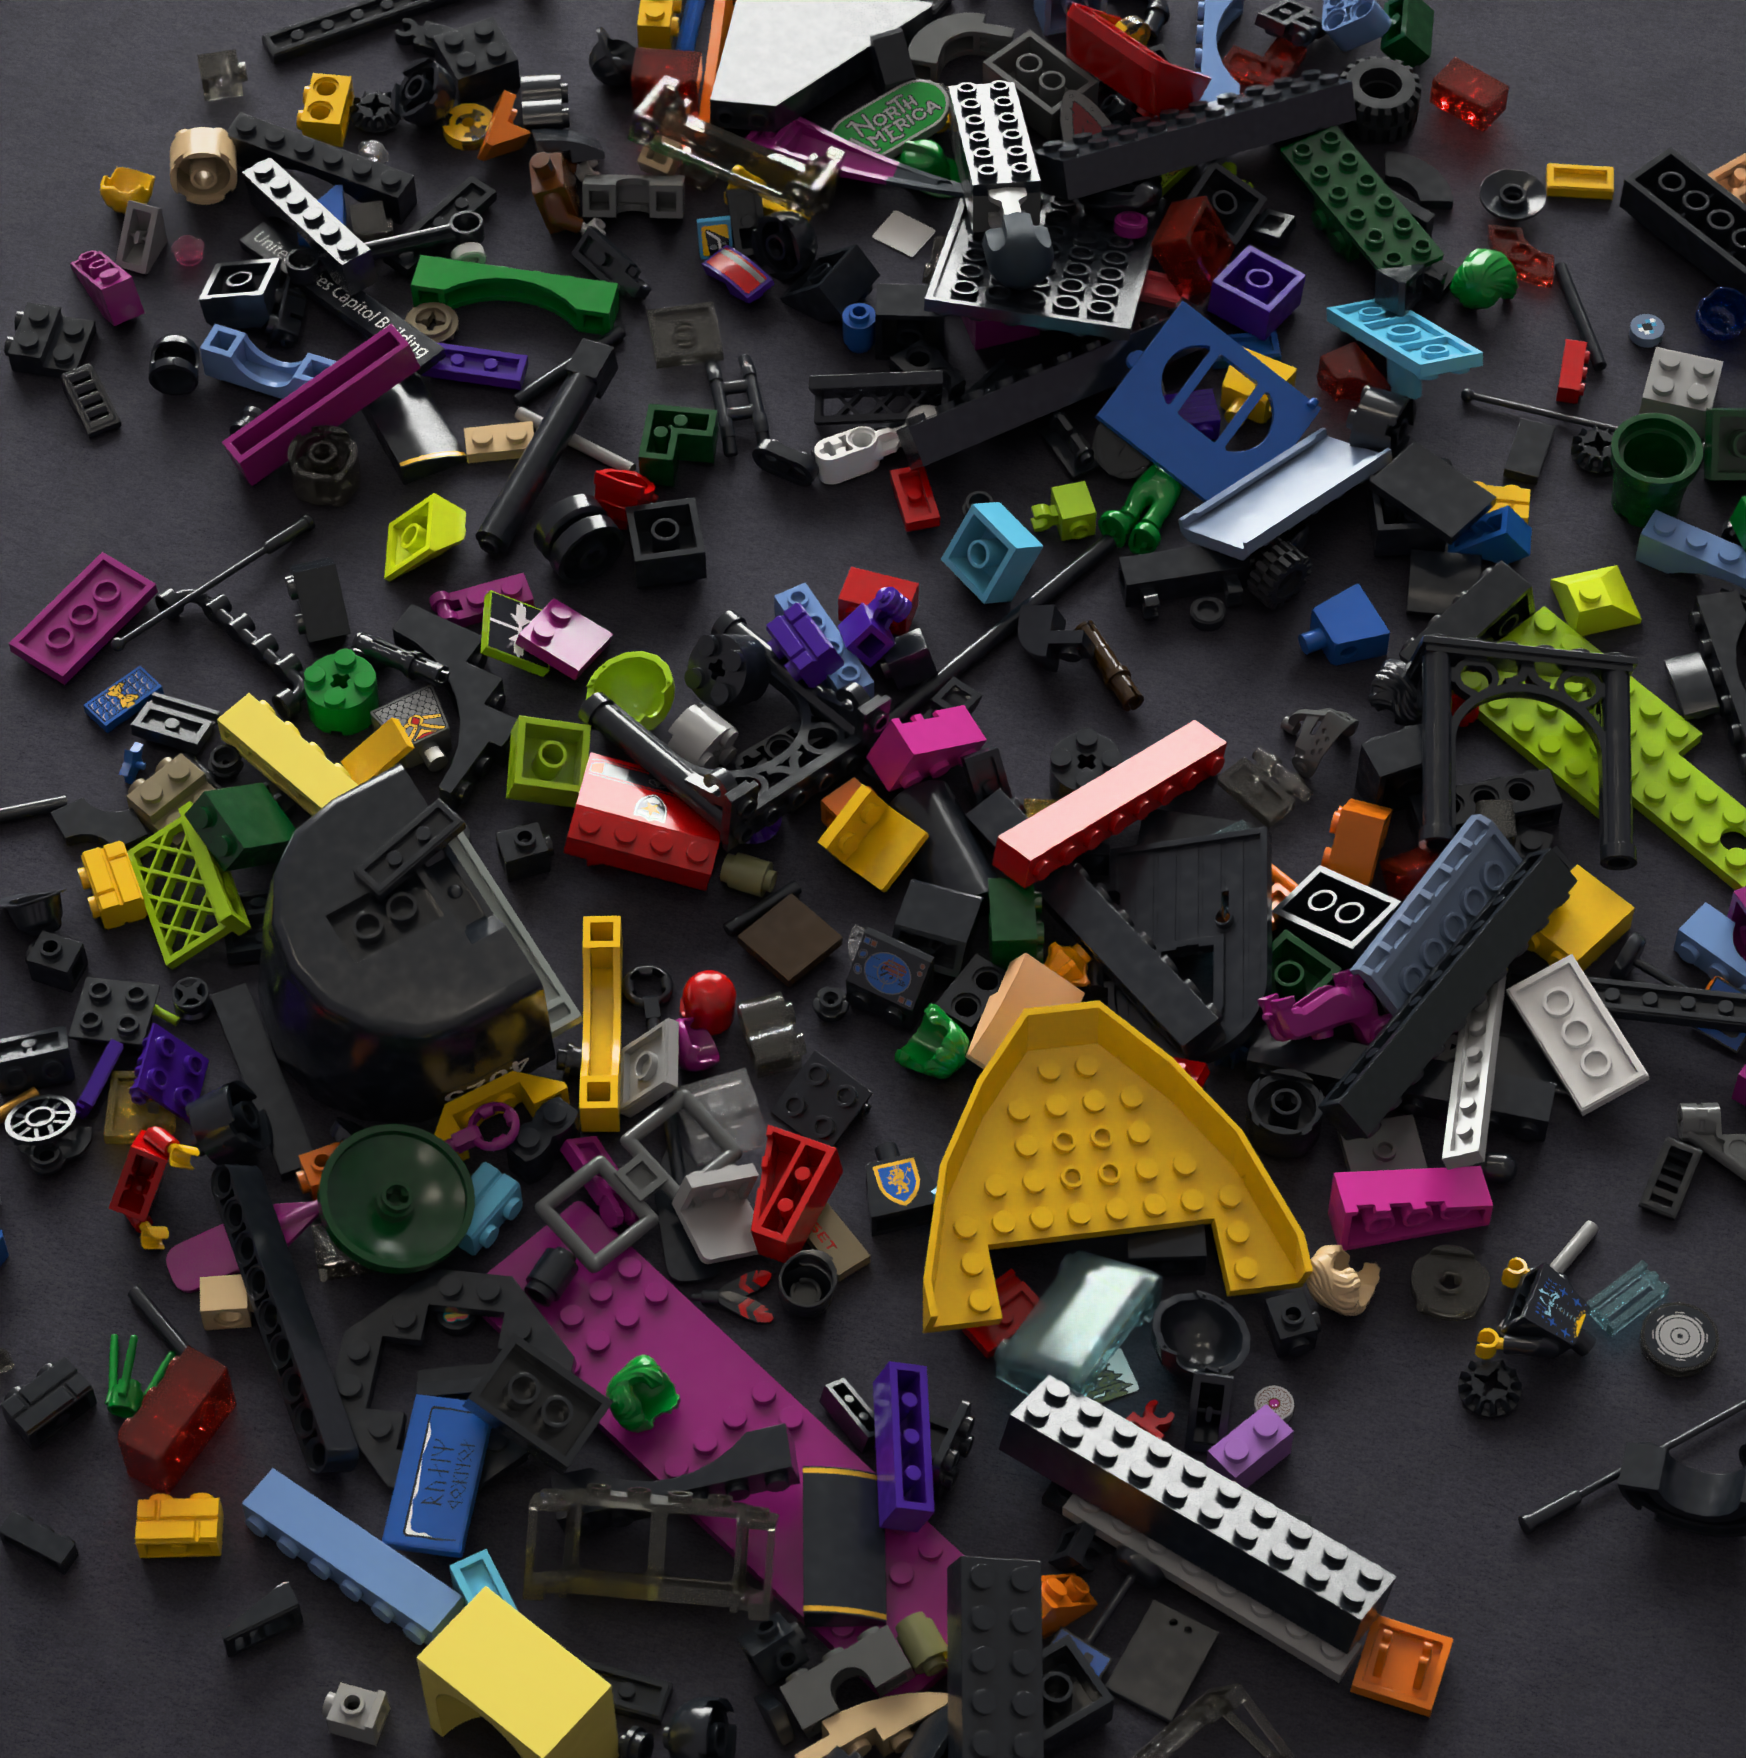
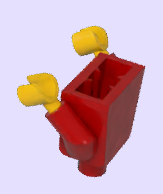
M157 1126L150 1127L146 1131L140 1130L131 1145L109 1209L124 1214L134 1229L141 1233V1245L144 1249H165L162 1239H168L169 1237L168 1228L166 1226H152L153 1221L149 1216L169 1165L176 1168L194 1170V1167L190 1164L191 1155L199 1156L198 1148L181 1145L179 1140L168 1131Z

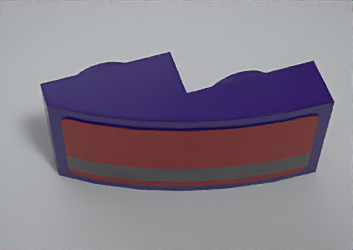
M728 245L722 247L702 263L707 275L725 283L731 295L749 304L759 299L765 291L774 285L772 278L758 265Z

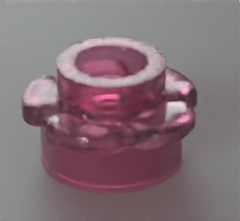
M184 235L172 244L171 250L175 253L174 256L180 264L193 266L202 260V250L205 249V245L199 238L196 239L192 235Z

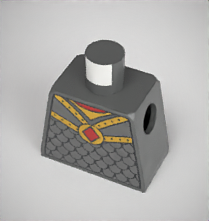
M432 684L370 711L373 733L391 717L399 719L415 747L399 761L405 768H412L424 762L429 771L436 772L446 766L448 758L444 753L452 748L450 729Z

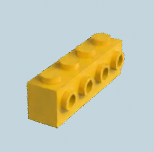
M640 0L637 22L639 51L652 54L672 51L673 37H678L679 17H676V13H681L682 0Z

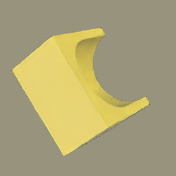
M485 1586L418 1655L417 1662L430 1727L442 1737L459 1724L482 1716L510 1742L522 1758L619 1757L612 1685Z

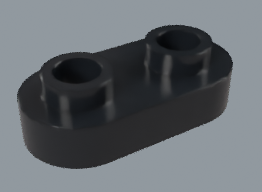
M774 439L761 440L752 452L754 462L762 470L800 486H810L819 474V467L812 455L792 449Z

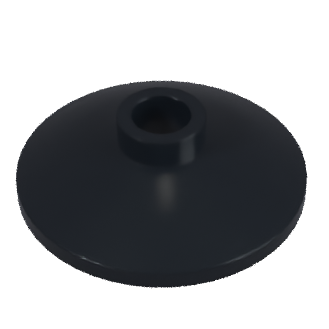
M1504 169L1496 171L1484 179L1480 186L1479 197L1483 207L1493 216L1507 221H1523L1541 212L1546 202V190L1542 182L1534 175L1522 170Z

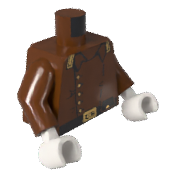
M539 152L532 157L529 162L532 193L550 234L567 230L575 234L582 232L583 235L588 226L596 227L603 235L606 234L603 231L606 225L599 218L595 217L588 224L583 223L580 215L577 179L574 175L576 174L577 178L583 182L585 174H600L592 169L598 164L597 160L584 161L580 164H577V162L572 163L571 159L564 158L560 152Z

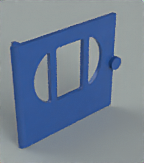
M1182 301L1144 352L1136 350L1127 356L1126 364L1130 369L1129 373L1095 418L1196 497L1206 502L1294 446L1321 408L1318 406L1319 401L1316 398H1307L1190 305ZM1194 347L1207 348L1208 353L1173 401L1170 404H1166L1162 393L1161 379L1168 360L1174 354L1184 349ZM1221 357L1255 384V389L1216 442H1213L1180 417L1178 411L1216 359ZM1264 394L1267 395L1271 405L1272 421L1266 438L1252 449L1240 452L1227 451L1225 447L1261 397Z

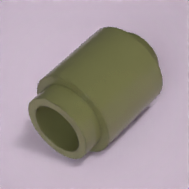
M740 852L736 855L727 854L720 873V881L727 883L728 888L758 897H763L766 891L772 892L777 880V871L773 870L772 862Z
M916 1612L905 1617L896 1625L895 1630L898 1633L896 1640L916 1674L925 1673L926 1676H933L947 1667V1644L932 1618H927L924 1612Z

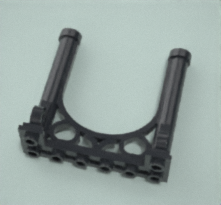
M734 610L726 611L716 620L711 634H745L759 640L767 652L764 653L766 662L771 666L769 684L791 701L800 717L801 728L797 737L779 756L764 764L742 770L728 771L722 767H717L714 770L707 769L684 760L603 692L594 693L587 698L578 714V718L583 724L591 725V730L599 731L720 832L722 849L726 852L739 844H745L754 834L766 826L774 825L781 816L792 809H798L807 799L818 792L827 790L833 782L845 774L853 773L859 765L867 761L866 756L888 725L891 698L887 695L883 697L877 695L870 700L865 689L856 682H849L838 689L837 692L825 688L821 684L814 688H809L803 678L796 682L784 666L789 662L788 658L784 656L782 659H779L768 645V641L747 625L746 620ZM811 714L821 722L811 723ZM826 737L835 743L831 744L828 748L817 749L812 747L808 740ZM802 757H804L809 763L800 768L799 765L802 763ZM779 782L773 787L769 788V784Z
M1440 633L1423 635L1406 666V673H1410V679H1418L1416 699L1417 706L1422 708V827L1419 829V847L1429 852H1443L1456 835L1455 742L1460 722L1468 713L1485 703L1505 698H1526L1547 703L1564 711L1574 718L1590 736L1598 756L1600 865L1609 870H1627L1637 865V847L1633 845L1630 676L1638 664V657L1625 656L1619 652L1607 654L1591 653L1589 650L1582 648L1562 650L1555 649L1550 645L1524 646L1514 641L1486 642L1477 637L1465 639L1448 638ZM1466 671L1481 673L1487 678L1489 686L1477 692L1463 683L1460 674ZM1498 671L1517 673L1512 678H1505L1501 685H1497L1500 680ZM1538 675L1559 677L1554 684V689H1550L1551 683L1544 681ZM1567 682L1582 683V692H1587V697L1591 698L1578 703L1566 693L1564 684ZM1452 690L1457 696L1465 700L1453 716Z

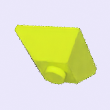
M433 493L389 523L384 579L390 582L436 558L453 546L460 544L466 534V511Z
M1618 565L1559 577L1550 581L1567 624L1581 636L1641 623V616Z

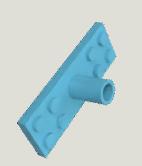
M1375 299L1327 308L1328 322L1338 327L1340 331L1348 333L1355 340L1361 341L1387 357V391L1415 400L1422 396V380H1434L1439 377V374L1449 372L1464 374L1468 373L1470 368L1483 366V352L1412 310L1405 316L1397 315L1375 303Z

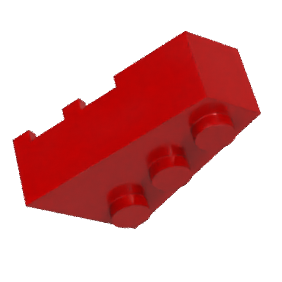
M768 1124L766 1132L767 1144L765 1156L762 1157V1175L760 1187L757 1188L751 1233L758 1254L786 1263L790 1257L802 1250L838 1183L843 1169L837 1148Z

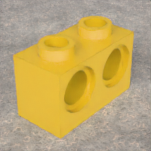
M313 73L310 86H305L304 109L299 110L297 114V129L302 130V135L335 147H343L350 120L349 107L353 106L355 98L352 77Z

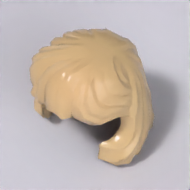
M1327 1245L1319 1248L1314 1257L1311 1258L1313 1272L1306 1280L1311 1297L1317 1303L1341 1315L1356 1316L1363 1313L1366 1306L1370 1303L1380 1279L1381 1268L1377 1262H1365L1363 1269L1357 1272L1349 1266L1350 1255L1343 1250L1342 1245Z

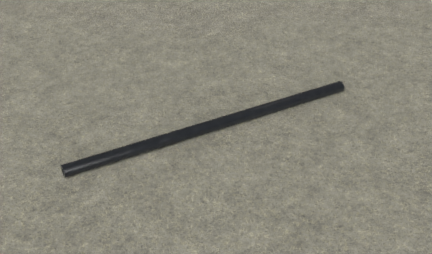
M1108 534L1103 535L938 670V675L927 679L894 706L889 712V722L895 718H899L902 723L928 703L953 676L958 678L1018 629L1021 605H1047L1116 548L1115 540ZM792 809L791 811H789V812H787V813H788V814H792V813L795 812L797 809Z

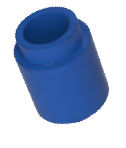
M864 303L849 305L842 314L843 341L852 352L865 353L876 342L875 310Z

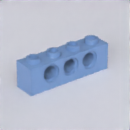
M806 582L775 595V618L779 615L782 616L783 612L796 602L801 603L843 659L844 666L832 675H827L826 679L820 684L837 692L838 689L849 682H856L865 689L870 700L874 698V681L859 659L846 649L839 630Z

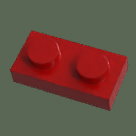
M905 467L890 470L891 485L906 532L940 526V515L925 467L916 469Z

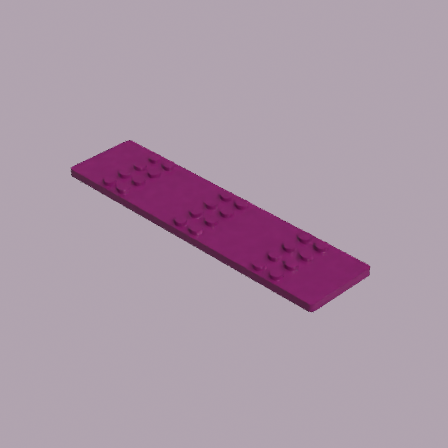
M582 1201L574 1202L559 1214L594 1254L598 1253L619 1236L612 1228L605 1225V1221L603 1222ZM546 1225L487 1274L512 1276L524 1291L527 1285V1276L546 1248L556 1249V1247L560 1246L567 1250L569 1249ZM630 1246L597 1273L589 1272L576 1258L575 1263L579 1271L558 1301H553L549 1307L536 1303L531 1298L529 1299L575 1357L577 1364L574 1375L604 1396H606V1389L610 1380L633 1358L639 1355H649L652 1357L657 1365L661 1367L662 1372L667 1373L670 1380L676 1385V1394L680 1395L681 1399L679 1407L674 1409L671 1414L665 1413L655 1418L652 1429L638 1433L630 1432L614 1419L610 1409L606 1411L596 1426L653 1481L672 1479L694 1472L719 1458L733 1447L746 1432L786 1423L795 1443L800 1484L791 1485L788 1489L781 1492L765 1491L751 1494L747 1499L741 1501L725 1500L711 1503L705 1509H685L684 1511L804 1625L803 1466L842 1467L875 1472L633 1247ZM481 1316L500 1334L503 1318ZM928 1521L918 1532L885 1529L886 1612L889 1629L896 1639L898 1633L895 1627L902 1619L916 1612H924L927 1618H932L947 1644V1567L964 1555ZM875 1626L807 1628L826 1647L833 1650L838 1647H843V1649L850 1647L858 1642L857 1637L861 1633ZM946 1667L933 1676H926L925 1673H915V1678L880 1698L905 1693L927 1692L948 1673V1669ZM859 1677L871 1690H873L879 1696L874 1685L869 1680Z

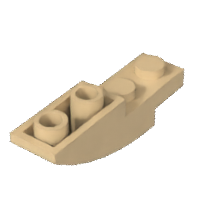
M905 1693L864 1702L843 1710L823 1720L822 1739L795 1754V1758H825L836 1746H839L848 1755L855 1750L862 1757L871 1750L874 1744L883 1757L892 1752H904L921 1723L948 1704V1693Z

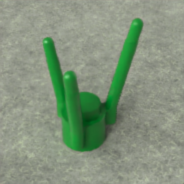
M112 1334L109 1356L108 1394L105 1404L108 1406L107 1410L111 1414L121 1418L133 1419L138 1417L140 1410L148 1411L151 1398L169 1369L176 1353L174 1351L168 1352L146 1391L143 1392L141 1390L142 1384L131 1379L138 1337L136 1335L130 1337L122 1378L118 1381L119 1337L117 1334Z

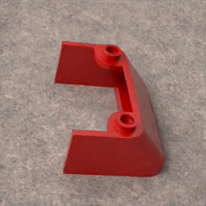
M1075 2L1072 3L1066 14V56L1084 71H1088L1138 106L1136 111L1139 114L1148 116L1151 119L1155 116H1160L1159 112L1162 110L1176 108L1180 111L1187 109L1189 103L1200 101L1211 81L1210 77L1170 64L1115 26L1123 18Z

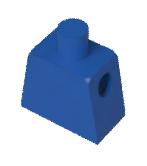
M1358 583L1314 607L1311 613L1310 631L1299 634L1298 641L1304 654L1307 655L1322 649L1331 664L1341 665L1386 655L1390 631Z

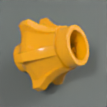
M1054 942L1048 947V956L1043 965L1076 987H1085L1090 983L1087 975V964L1092 959L1078 943L1071 947L1061 946Z

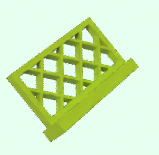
M191 801L178 808L181 817L127 851L166 966L170 969L176 968L232 931L240 936L251 929L231 872L223 871L185 817V813L193 805ZM184 830L185 837L180 849L170 847L174 836ZM151 850L157 851L151 867H143L140 858ZM167 853L177 855L170 873L160 871ZM187 858L195 860V866L190 877L180 875ZM157 877L167 879L160 897L152 894ZM177 881L187 883L180 901L170 899ZM197 886L204 887L206 890L200 906L190 904ZM167 905L177 907L170 925L163 924L162 922ZM187 910L197 912L190 930L181 928ZM207 915L215 916L218 925L207 933H202L201 929ZM177 934L186 935L187 939L183 948L173 953L172 946Z

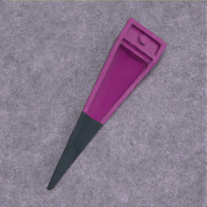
M802 117L781 128L776 133L751 131L742 142V155L753 156L760 160H773V166L956 197L964 196L961 183L921 171L872 152Z

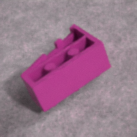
M965 705L936 710L932 713L934 718L924 719L920 713L913 715L910 718L912 722L902 724L899 718L890 720L866 756L888 792L901 787L905 790L928 776L938 778L956 765L960 764L963 767L960 757L980 751L987 739Z

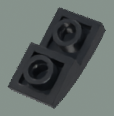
M1699 651L1664 660L1665 672L1674 688L1676 703L1685 721L1702 719L1710 714L1720 712L1714 687Z

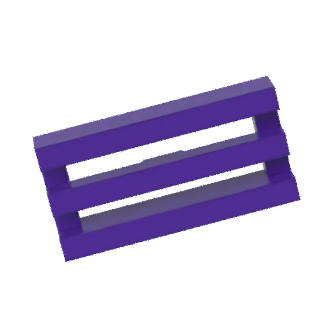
M112 1038L109 1041L75 1105L77 1117L81 1119L87 1118L124 1048L122 1043Z

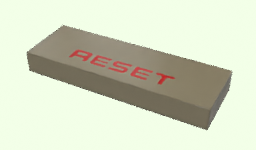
M826 1203L806 1242L812 1249L826 1252L833 1258L832 1261L837 1269V1280L840 1282L869 1264L871 1258L870 1254L832 1207Z

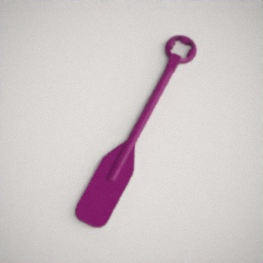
M493 1101L483 1104L470 1116L468 1126L451 1134V1138L445 1140V1142L455 1152H459V1154L475 1146L484 1151L493 1152L505 1149L514 1142L519 1134V1116L513 1107L504 1102ZM495 1111L504 1112L503 1117L506 1120L507 1126L511 1127V1130L507 1135L503 1133L499 1137L493 1138L492 1142L483 1141V1136L478 1126H476L480 1118L486 1119L489 1116L495 1115ZM317 1200L313 1202L273 1204L288 1247L320 1215ZM220 1224L171 1248L166 1258L167 1268L174 1284L185 1293H193L200 1290V1277L234 1275L240 1272L224 1224Z

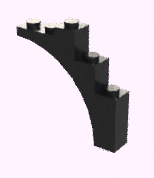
M411 604L392 629L394 643L396 646L407 651H419L429 660L449 667V679L442 688L450 697L459 717V742L452 765L438 788L440 799L456 812L461 803H466L470 799L475 784L481 777H485L489 773L493 763L505 767L509 762L511 730L517 719L501 712L506 702L502 678L483 670L488 656L480 653L482 636Z

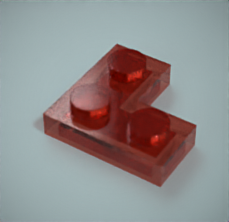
M1277 37L1264 56L1233 45L1222 60V63L1238 83L1247 87L1253 85H1264L1267 87L1274 85L1273 81L1275 79L1292 77L1305 59L1307 48L1295 46L1291 41Z

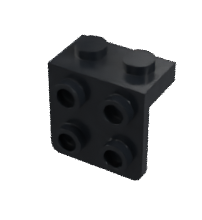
M964 1399L952 1422L929 1414L934 1501L938 1503L945 1490L952 1491L959 1474V1469L956 1466L961 1457H968L974 1443L975 1436L971 1435L974 1427L975 1417L971 1416V1402Z

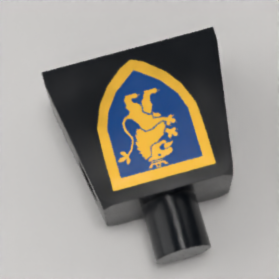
M885 1142L875 1148L878 1161L870 1162L866 1165V1192L871 1236L874 1237L931 1224L934 1209L931 1191L936 1185L920 1155L910 1153L900 1156L897 1144L894 1142Z

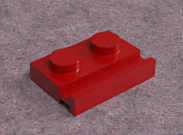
M1012 1268L995 1280L1003 1318L1001 1323L964 1328L962 1330L987 1359L1048 1315V1307L1024 1281L1021 1282Z

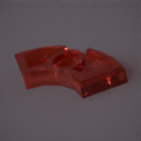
M1488 225L1487 239L1490 249L1502 252L1507 256L1517 272L1518 279L1533 285L1552 288L1554 255L1541 252L1532 247L1524 238L1522 227Z

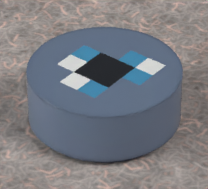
M1641 314L1631 321L1629 337L1636 345L1649 348L1658 345L1662 341L1664 324L1658 317L1651 314Z

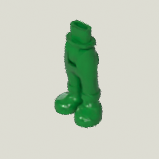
M1153 463L1135 482L1121 510H1108L1102 514L1098 521L1101 534L1110 535L1115 540L1116 547L1122 548L1129 538V549L1134 554L1153 553L1161 542L1159 531L1181 494L1182 485ZM1147 506H1150L1147 514L1143 517L1141 522L1136 524L1144 509Z

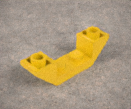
M511 1071L446 1103L434 1135L443 1141L451 1138V1134L468 1126L469 1118L477 1108L493 1101L504 1102L513 1108L523 1102L532 1118L545 1102L559 1096L570 1105L568 1087L563 1081ZM495 1111V1115H497V1114H499V1113L502 1114V1113H504V1112ZM495 1115L489 1116V1117H487L486 1119L480 1118V1120L478 1121V1123H477L476 1126L481 1125V1123H482L483 1121H485V1120H487V1119H489V1118H491V1117H493V1116H495ZM468 1150L460 1154L456 1152L463 1161L469 1158Z

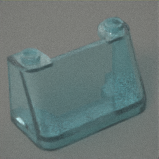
M1082 1250L1077 1251L1074 1255L1071 1253L1067 1254L1059 1267L1057 1278L1010 1340L1004 1339L996 1349L994 1359L997 1361L996 1377L1028 1396L1050 1375L1086 1396L1089 1390L1094 1391L1097 1387L1098 1375L1134 1326L1141 1327L1144 1320L1149 1323L1152 1320L1154 1312L1161 1302L1162 1277L1149 1269Z

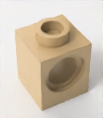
M241 1274L200 1277V1314L205 1331L252 1327V1312L254 1311Z

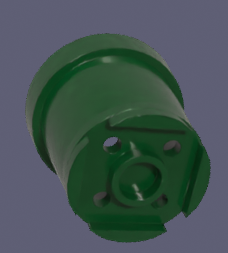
M1644 413L1625 420L1615 430L1611 441L1610 455L1611 465L1614 470L1611 504L1618 516L1621 513L1628 518L1627 523L1635 527L1644 528L1655 510L1671 517L1674 515L1676 517L1679 513L1686 488L1695 478L1703 457L1701 439L1690 425L1671 415Z

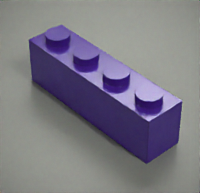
M889 1361L873 1381L879 1528L918 1532L935 1512L927 1366Z

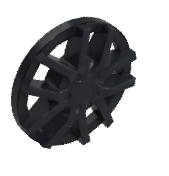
M40 1095L29 1098L16 1105L5 1119L7 1136L13 1141L15 1146H36L37 1150L42 1149V1145L51 1142L55 1146L58 1144V1139L69 1131L75 1130V1123L78 1120L74 1104L63 1096ZM41 1104L40 1107H33L34 1105Z

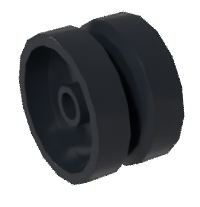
M587 494L573 495L556 503L537 523L533 534L535 546L550 562L558 576L565 583L573 585L587 583L601 576L620 557L625 545L622 531L608 516V513L594 496Z

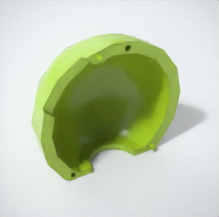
M645 651L625 652L607 660L593 673L586 685L588 688L586 700L594 693L603 692L648 731L655 729L665 719L675 697V684L669 665L658 655Z

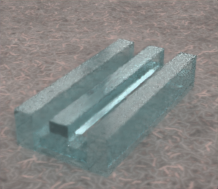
M1641 1260L1587 1302L1589 1307L1587 1313L1611 1337L1669 1292L1670 1286L1665 1281L1661 1283L1658 1280L1659 1275L1654 1270L1650 1272L1647 1269L1648 1264L1644 1260ZM1638 1278H1642L1639 1282H1637L1634 1286H1632L1630 1289H1628L1626 1292H1624L1622 1295L1616 1298L1613 1302H1611L1601 1311L1598 1310L1601 1306H1603L1605 1303H1607L1609 1300H1611L1613 1297H1615L1617 1294L1623 1291L1626 1287H1628ZM1650 1286L1653 1289L1613 1321L1608 1319L1609 1316L1629 1303L1647 1287Z

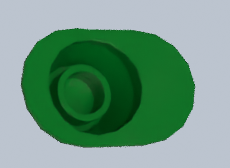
M927 139L913 142L905 141L902 154L895 161L961 183L956 161L945 156L943 149L938 143ZM921 191L937 198L955 197L950 195Z

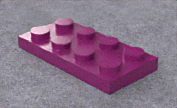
M102 552L9 643L10 650L13 654L65 685L158 593L157 586L154 582Z

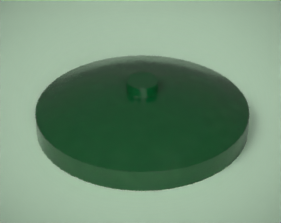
M382 1124L354 1133L340 1143L333 1151L324 1166L319 1181L317 1202L320 1218L328 1236L345 1255L358 1264L375 1271L391 1274H409L436 1266L459 1247L473 1218L475 1193L466 1165L445 1141L426 1130L414 1126Z

